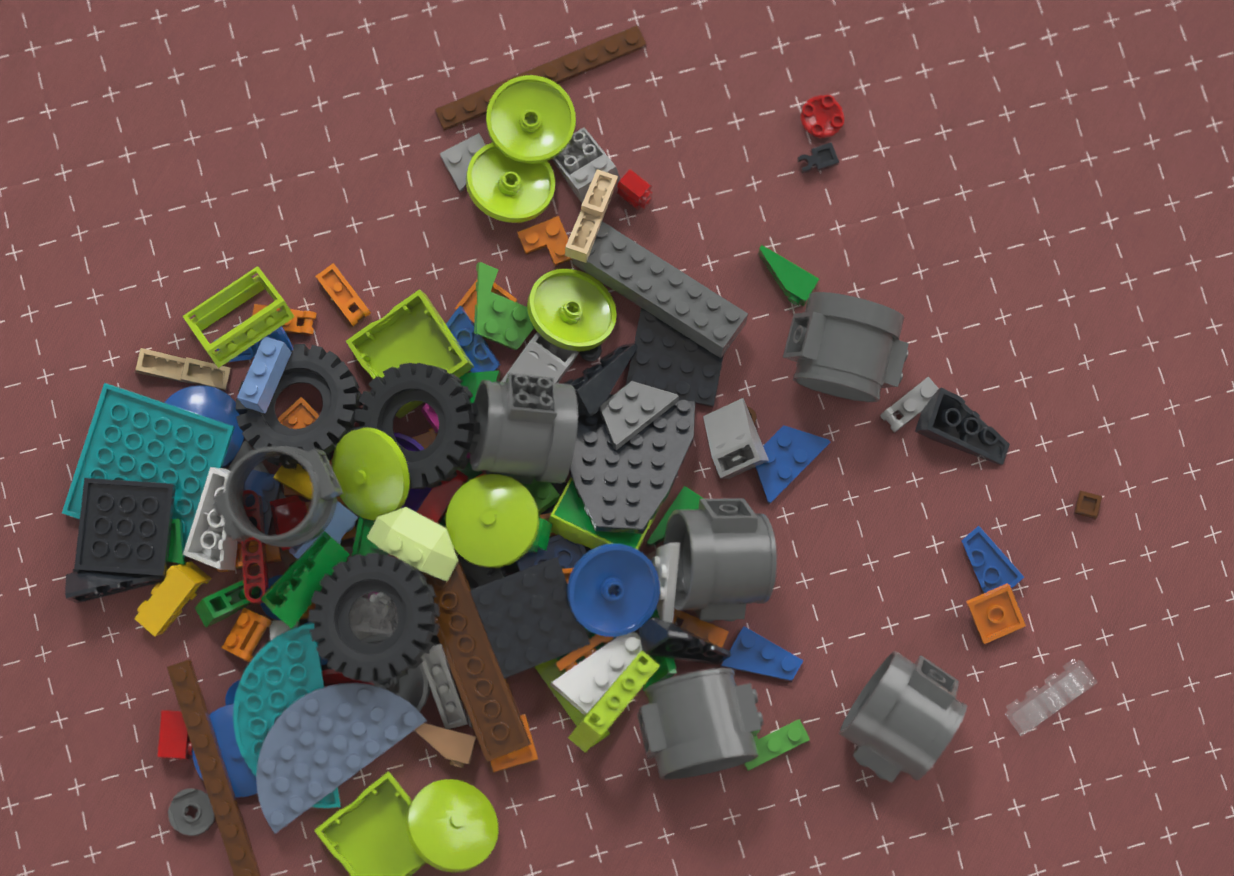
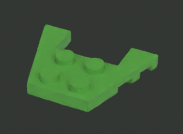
M478 262L476 265L478 274L474 334L510 349L517 350L534 329L529 318L528 309L524 305L491 292L498 269Z

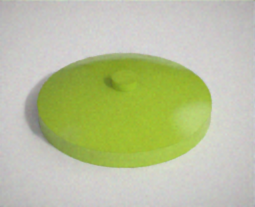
M533 75L516 77L500 86L489 102L486 116L487 130L497 149L515 161L530 164L545 162L559 155L572 139L576 122L573 103L564 89L547 78Z
M490 143L479 149L472 157L466 172V187L470 198L482 212L496 220L520 223L536 218L547 209L555 191V177L548 161L531 164L518 162L500 152L494 143Z
M557 269L544 274L535 282L528 297L527 309L534 328L548 342L566 350L585 351L599 346L609 337L616 322V307L609 291L596 278L579 270Z
M374 428L357 429L342 437L333 454L332 469L344 493L339 496L345 505L358 516L369 520H376L379 516L399 510L407 498L410 479L407 462L396 442L384 432Z
M498 474L479 476L465 483L453 496L446 514V529L454 549L467 561L481 567H502L520 559L532 546L539 528L538 508L530 492L518 481Z
M445 779L429 784L416 795L407 812L406 829L412 847L426 863L446 872H463L478 866L490 855L498 837V820L492 804L480 790L463 781Z

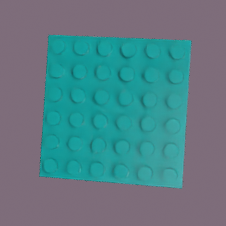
M104 383L62 514L80 519L84 478L175 484L172 520H182L185 550L210 467L222 468L235 426Z

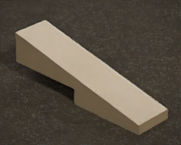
M596 170L581 205V212L566 244L565 256L587 262L618 176Z
M141 348L135 373L226 390L230 368L225 366L218 368L213 363L188 357L181 358Z

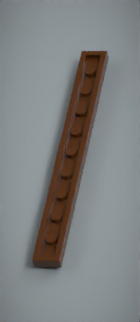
M638 25L436 108L435 112L443 130L446 131L487 114L488 105L493 94L500 86L511 79L533 75L547 78L559 84L643 49L647 44Z
M189 659L168 666L167 670L234 876H261L192 661Z

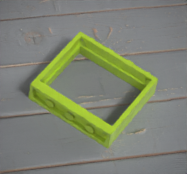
M257 266L182 317L219 368L295 316L284 299ZM264 289L274 300L273 303L211 344L201 332Z
M641 650L568 738L586 753L637 694L659 665Z

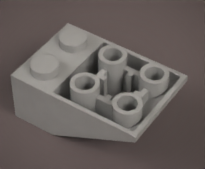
M585 128L575 132L567 147L559 155L552 158L582 203L597 169L618 176L615 187H617L618 182L621 180L614 163Z
M537 332L501 382L506 381L508 373L551 377L554 378V383H558L572 366L579 352L557 347Z
M744 398L703 416L712 459L720 478L730 479L769 461Z

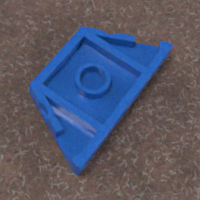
M783 425L763 445L769 461L755 467L767 502L771 504L831 442L828 439Z

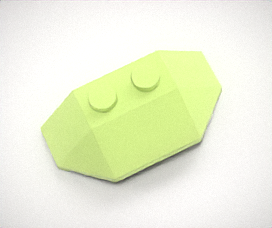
M407 507L377 517L367 536L380 549L425 573L445 581L449 580L458 563V558L447 529Z

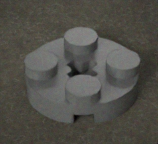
M193 788L185 789L177 793L172 799L173 801L168 809V818L172 827L180 833L190 836L200 835L206 832L215 822V815L209 796L204 791ZM189 806H192L194 809L198 808L194 819L191 816H186Z

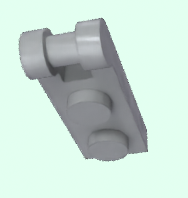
M928 376L895 404L886 409L880 416L884 421H888L891 425V430L895 433L922 412L939 388ZM897 411L902 416L900 420L893 415Z

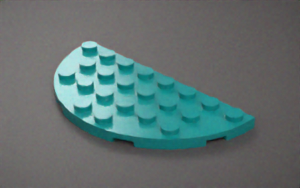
M313 622L289 629L269 641L253 657L240 679L234 701V732L240 753L255 776H257V764L264 739L277 718L299 698L316 689L324 688L319 653L316 650L318 645L317 642L312 641L310 629L314 628ZM338 787L311 807H341Z

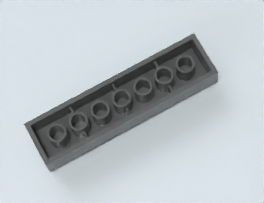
M603 221L587 262L572 258V264L720 358L723 357L746 325L748 313Z

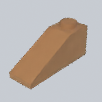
M425 723L414 730L447 760H451L450 765L463 768L464 764L470 765L477 739L475 736Z

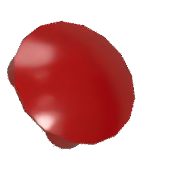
M832 95L812 97L806 101L801 109L800 118L802 125L808 133L815 137H831L839 132L844 124L843 109Z

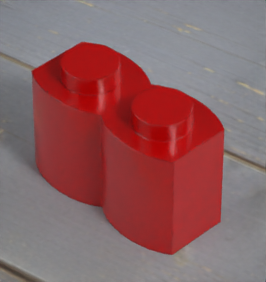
M629 169L618 182L617 194L637 210H640L641 207L645 209L652 200V185Z

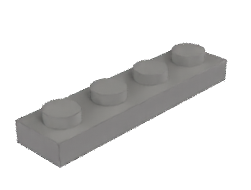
M441 644L435 645L429 654L424 653L421 658L424 660L422 665L445 729L468 724L467 715Z

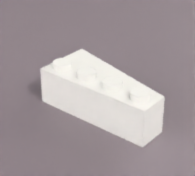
M210 467L183 555L218 569L235 570L238 541L233 540L232 537H227L223 525H225L222 516L219 517L213 506L216 503L214 496L225 492V485L230 471Z
M634 631L618 636L554 680L550 686L583 715H586L641 652L640 636Z

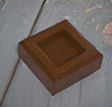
M1080 490L1074 514L1097 519L1102 496Z

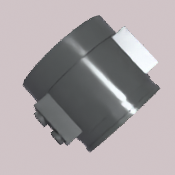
M829 292L810 293L805 312L793 315L783 358L797 362L793 381L806 388L840 398L862 402H878L881 388L898 387L903 378L902 369L908 357L907 349L909 343L901 341L899 338L905 317L894 309L869 300Z
M508 373L505 382L482 380L474 399L479 415L474 416V421L480 423V434H474L473 441L478 442L474 453L469 452L472 469L476 471L486 470V475H504L522 484H532L533 478L540 482L563 483L571 467L577 435L578 409L574 387L570 384L554 383V378L514 373Z
M289 446L263 447L247 453L237 461L228 475L225 492L214 496L216 503L213 506L219 517L222 516L225 525H223V528L228 538L232 537L233 540L244 541L255 537L269 545L295 547L314 540L327 528L335 513L337 496L344 493L324 451L314 449L307 452ZM277 455H291L304 465L311 477L313 502L308 515L298 527L283 535L269 536L258 530L251 523L243 505L244 485L251 471L265 459Z
M744 498L700 499L699 509L675 510L672 512L665 530L664 545L669 543L680 544L674 603L676 610H694L699 619L705 622H712L714 620L735 621L736 619L745 618L746 604H764L770 599L776 579L777 553L774 532L766 515L762 513L755 514Z
M893 651L875 671L855 700L841 725L839 734L856 745L853 754L856 761L860 765L868 766L874 770L879 778L887 779L892 783L900 771L917 781L928 772L951 741L964 718L967 705L956 699L959 685L957 679L921 655L913 663L897 651Z
M720 668L680 675L660 681L645 689L649 703L648 705L640 706L637 716L647 759L655 758L661 780H674L709 774L736 767L758 758L754 737L760 732L764 722L761 712H757L755 703H758L756 689H752L751 683L737 686L734 679V670Z

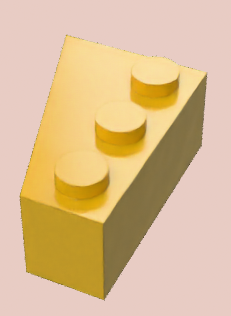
M192 561L186 562L185 565H172L166 571L165 580L162 583H158L152 589L151 598L148 601H144L138 607L137 611L139 613L134 619L153 636L163 634L183 612L182 608L189 599L193 600L197 596L195 592L203 583L207 584L212 579Z

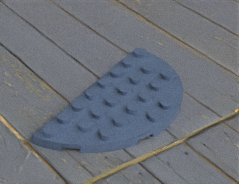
M339 683L319 688L292 703L277 718L268 732L260 750L256 777L259 802L263 814L274 833H277L426 722L425 717L410 702L382 687L365 683Z

